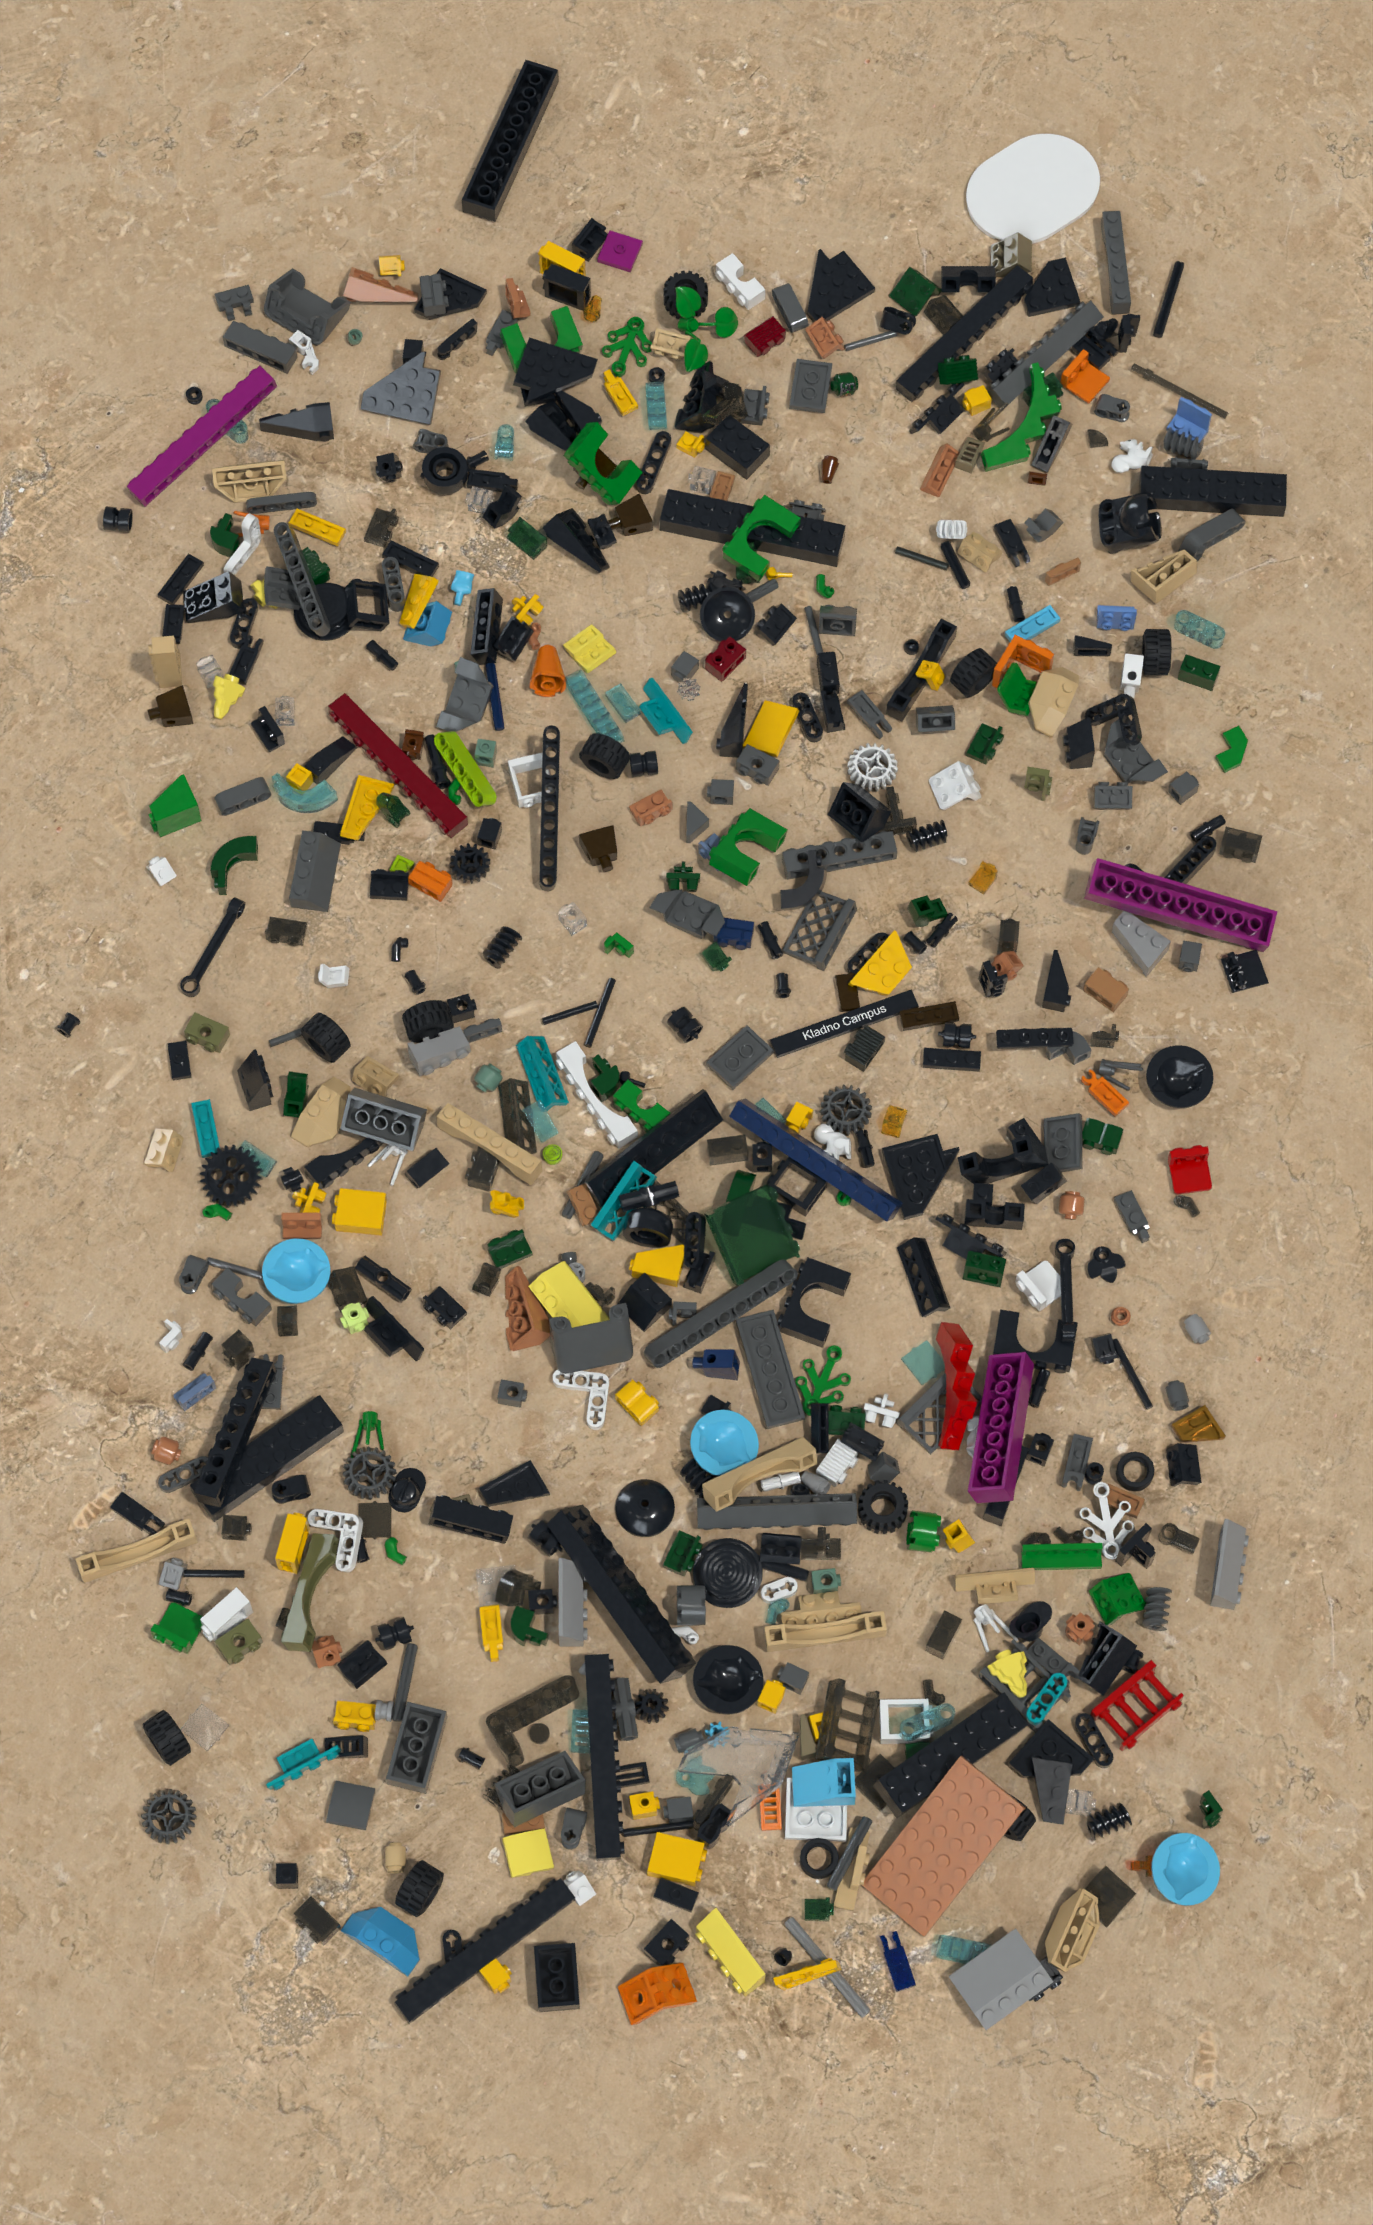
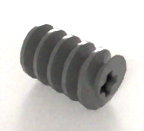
M1169 427L1164 438V449L1167 451L1171 449L1172 453L1178 451V455L1184 454L1185 457L1189 458L1191 456V459L1196 460L1202 451L1204 439L1198 443L1199 437L1192 440V435L1189 434L1185 438V432L1178 436L1179 430L1172 433V428Z
M1153 1587L1146 1591L1148 1597L1145 1599L1147 1604L1144 1607L1146 1612L1143 1614L1145 1620H1143L1142 1625L1147 1629L1153 1631L1167 1630L1162 1625L1168 1624V1620L1163 1619V1617L1169 1616V1613L1164 1611V1609L1170 1608V1605L1165 1602L1171 1601V1598L1166 1596V1594L1172 1593L1171 1589Z

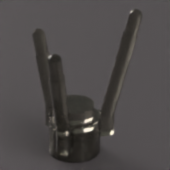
M1007 402L993 415L992 413L995 411V408H992L974 428L973 434L979 441L985 439L988 442L991 438L1010 430L1007 427L990 434L992 429L989 426L1008 406Z

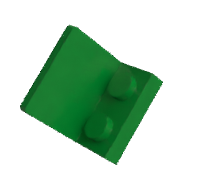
M1130 1573L1101 1580L1089 1590L1107 1626L1112 1625L1124 1615L1145 1610L1146 1603Z

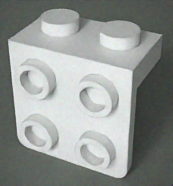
M958 761L929 779L940 809L946 810L967 797L975 801L982 798L979 792L981 790L980 786L974 780V772L970 765Z
M1048 1261L1041 1262L1027 1273L1022 1270L1016 1276L1015 1283L1017 1288L1024 1292L1030 1304L1036 1307L1039 1312L1061 1297L1060 1275Z

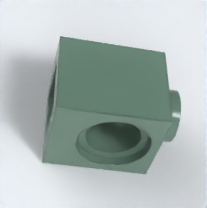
M478 739L475 750V762L479 766L494 768L497 754L496 741Z
M835 1568L811 1571L813 1594L838 1591V1586H841L840 1574H836ZM824 1578H828L832 1581V1583L830 1585H824L822 1584L821 1580Z

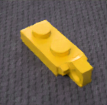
M610 369L603 372L605 389L621 415L625 416L637 410L638 404L623 380L618 376L614 377Z
M499 1605L479 1607L483 1647L485 1652L490 1651L491 1662L499 1661L498 1650H503Z

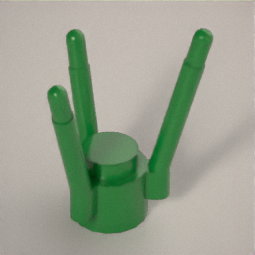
M373 1411L363 1412L362 1419L359 1420L351 1458H353L352 1453L357 1450L362 1429L366 1430V1445H369L370 1433L376 1427L380 1449L384 1450L381 1420H378V1413Z

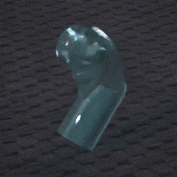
M781 1598L769 1605L766 1623L776 1624L777 1615L784 1612L790 1606L787 1599Z

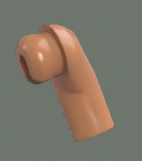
M534 622L530 626L534 632L528 642L533 650H537L540 648V643L537 639L541 632V625Z

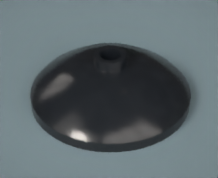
M722 587L714 590L705 598L700 609V620L705 632L713 639L721 642L732 637L735 641H738L745 637L753 627L755 609L751 599L743 591L733 587ZM725 611L731 612V616L729 618H726L724 616Z
M649 1479L636 1480L626 1485L619 1493L615 1505L616 1517L623 1529L634 1536H656L667 1529L672 1522L675 1513L674 1500L669 1490L661 1483ZM642 1502H648L649 1505L643 1507L641 1504Z

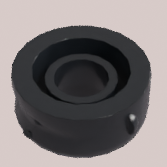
M440 447L430 451L425 456L420 477L424 479L425 484L431 491L441 495H450L456 493L465 485L470 466L467 465L465 457L458 450L450 447ZM442 470H450L452 471V474L449 476H440L438 472Z
M637 1208L628 1213L622 1234L625 1239L639 1246L663 1248L670 1244L673 1222L668 1215L659 1210Z

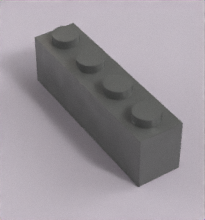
M232 321L223 336L224 347L286 374L289 373L298 358L297 349L292 344L281 342L274 336L265 335L258 329L249 328L242 322Z

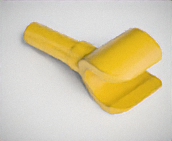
M769 567L766 576L768 580L780 577H792V573L776 572L775 567Z

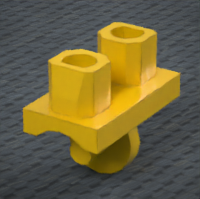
M536 593L527 604L524 603L527 599L525 596H522L520 599L517 597L512 599V604L514 605L512 611L516 613L518 609L521 610L516 616L520 623L524 621L529 626L534 619L527 614L528 610L537 616L544 608L537 600L539 596Z
M314 1182L312 1186H309L306 1195L305 1188H301L300 1192L293 1193L292 1198L296 1200L295 1206L300 1207L301 1203H303L299 1213L320 1212L319 1208L312 1206L313 1200L322 1203L327 1193L318 1188V1183Z
M490 1191L492 1196L490 1209L494 1214L499 1215L502 1213L513 1218L519 1217V1211L524 1209L523 1198L513 1197L507 1192Z

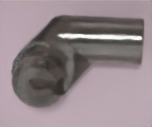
M1178 1195L1174 1198V1204L1177 1207L1188 1209L1192 1218L1200 1214L1191 1197Z
M1060 1526L1053 1533L1064 1544L1081 1543L1084 1538L1082 1531L1076 1530L1074 1533H1067Z
M1033 1532L1021 1540L1020 1543L1021 1545L1034 1543L1051 1544V1539L1047 1533Z
M924 1680L925 1699H928V1702L934 1706H941L945 1702V1696L934 1691L933 1680Z

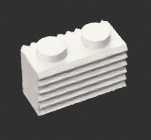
M837 1439L816 1469V1475L828 1479V1482L834 1487L838 1483L843 1484L848 1476L847 1470L849 1467L853 1469L859 1460L857 1458L858 1452L841 1443L840 1439Z

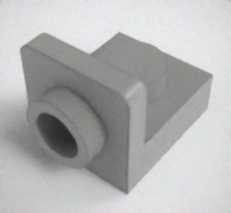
M175 1557L165 1561L159 1585L178 1590L184 1570L187 1569L188 1564L183 1563L182 1559Z

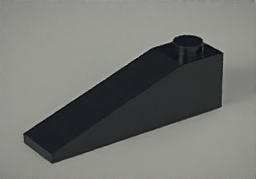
M711 361L696 369L690 383L691 391L683 399L685 402L684 407L678 410L675 422L676 429L704 432L715 426L718 413L716 395L704 391L702 378L703 371L714 374Z
M555 401L539 406L525 421L532 432L564 451H567L577 437V430L574 426L570 427L567 422L568 416Z
M330 402L306 405V409L297 411L295 408L290 410L289 414L283 415L278 413L259 419L260 430L263 432L323 442L334 439Z
M573 508L556 514L543 527L549 539L599 573L610 568L601 550L593 545L594 538L592 535L588 536L585 531L586 524Z
M744 683L721 731V738H717L716 749L720 750V757L739 758L742 753L748 694L747 683Z

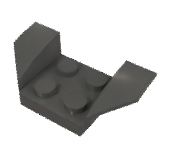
M462 657L459 658L455 673L458 675L446 710L441 711L436 726L449 732H457L482 721L494 687L487 681L478 663Z
M1127 716V718H1126V724H1129V723L1131 722V720H1130V718ZM1119 719L1111 724L1104 757L1122 782H1153L1168 773L1159 759L1155 761L1152 759L1141 742L1137 745H1130L1124 741Z
M682 889L659 893L650 906V909L663 914L664 920L668 925L701 939L705 937L706 933L717 936L725 924L719 905L689 892H683Z

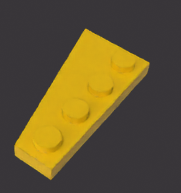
M358 775L340 836L358 841L393 791L395 784Z

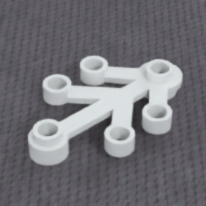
M1099 1482L1094 1486L1093 1491L1099 1498L1103 1521L1095 1516L1087 1507L1080 1510V1517L1084 1520H1089L1105 1532L1106 1540L1095 1534V1530L1091 1527L1085 1528L1083 1535L1086 1539L1102 1543V1552L1106 1558L1116 1559L1119 1550L1122 1548L1121 1543L1128 1533L1134 1530L1135 1525L1130 1520L1125 1521L1122 1524L1123 1529L1115 1539L1113 1530L1124 1514L1131 1510V1504L1128 1501L1120 1502L1119 1509L1111 1519L1107 1499L1110 1488L1106 1483ZM1100 1487L1106 1489L1104 1494H1099L1098 1490ZM1124 1503L1129 1505L1126 1511L1121 1508ZM1084 1510L1089 1511L1088 1517H1083L1082 1512ZM1126 1523L1132 1524V1528L1130 1530L1125 1529ZM1089 1529L1093 1531L1091 1537L1086 1536V1531ZM1110 1546L1116 1547V1551L1114 1553L1109 1552Z

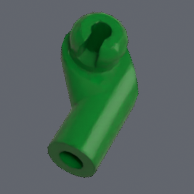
M818 574L816 576V591L824 598H831L835 592L834 588L825 585V575Z
M457 778L448 787V798L455 805H459L461 802V796L457 795L461 784Z
M219 1204L206 1206L202 1211L203 1216L206 1218L220 1216L226 1221L233 1214Z
M390 1537L384 1544L386 1555L389 1559L404 1565L407 1556L398 1552V1540Z

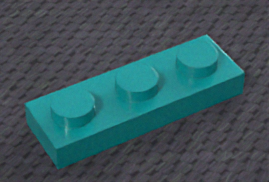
M210 1099L191 1103L202 1158L210 1157L211 1152L218 1154L217 1148H220Z

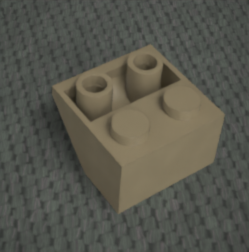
M1017 232L991 245V266H995L996 277H1005L1017 265L1027 273L1032 271V241Z

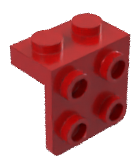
M1196 1145L1190 1149L1175 1148L1170 1151L1168 1164L1175 1194L1202 1192L1212 1189L1207 1161L1209 1156L1208 1146Z

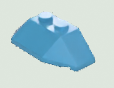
M382 1907L352 1914L341 1929L342 1933L407 1977L420 1961L414 1929Z

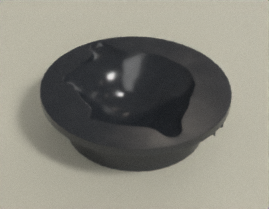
M334 583L315 585L330 623L329 633L325 636L317 635L309 627L302 606L299 610H294L295 622L298 628L312 639L320 641L338 639L353 628L348 626L345 588Z
M1182 1045L1166 1047L1156 1053L1149 1062L1146 1073L1147 1084L1153 1096L1161 1103L1173 1108H1189L1202 1102L1210 1093L1214 1079L1213 1070L1207 1058L1198 1050Z
M733 1538L718 1539L709 1543L698 1554L693 1567L694 1584L705 1586V1600L721 1608H735L750 1601L758 1592L763 1577L762 1564L754 1549L745 1542Z
M723 1645L709 1650L699 1659L694 1669L693 1686L698 1699L708 1709L719 1714L730 1715L747 1710L757 1701L763 1688V1672L758 1660L749 1651L738 1646Z

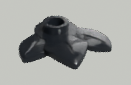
M1101 1246L1095 1249L1093 1259L1088 1263V1274L1091 1279L1100 1275L1106 1282L1114 1283L1117 1277V1269L1126 1267V1264L1121 1255L1112 1253L1109 1248ZM1104 1254L1106 1258L1101 1259L1099 1255Z

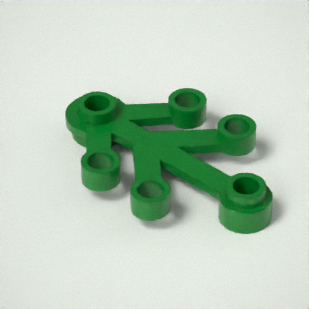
M632 317L627 322V326L616 331H610L608 333V341L614 344L606 345L602 348V355L605 358H610L613 352L623 348L619 361L612 364V374L616 377L625 375V363L630 350L636 357L638 367H645L647 365L646 356L641 353L634 341L637 335L642 342V350L646 353L652 351L650 347H644L645 345L651 346L652 342L644 334V322L639 317ZM628 334L627 338L617 342L618 337Z
M836 1345L830 1346L827 1349L826 1357L828 1360L820 1379L814 1368V1361L806 1359L803 1362V1369L808 1372L815 1388L813 1396L807 1387V1379L804 1376H799L796 1379V1387L801 1390L805 1399L802 1408L808 1416H811V1409H809L811 1403L839 1404L844 1399V1394L839 1390L834 1391L830 1396L820 1399L823 1392L840 1385L848 1386L851 1383V1376L847 1373H843L840 1377L828 1381L834 1364L842 1358V1350ZM832 1353H836L838 1356L836 1358H832L830 1355ZM806 1363H811V1364H812V1367H811V1368H807V1367L805 1366V1364H806ZM847 1377L849 1381L843 1382L841 1379ZM803 1380L805 1384L799 1385L798 1381ZM839 1394L841 1399L837 1400L834 1396Z

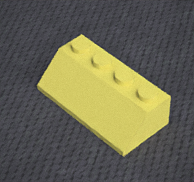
M565 1261L543 1272L528 1286L552 1318L566 1317L569 1319L572 1328L610 1320Z
M718 1909L712 1910L696 1926L697 1933L695 1935L701 1944L705 1943L708 1946V1953L714 1961L718 1960L720 1962L722 1973L726 1977L730 1976L734 1981L732 1985L737 1993L740 1994L742 1992L744 1996H747L765 1982L766 1974Z

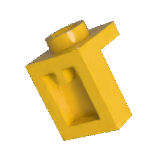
M685 431L676 444V448L695 458L705 448L704 436L700 435L698 438Z

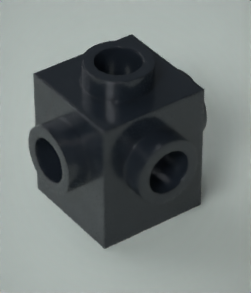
M395 453L376 456L378 466L375 469L378 477L386 482H395L396 478L402 477L403 465Z

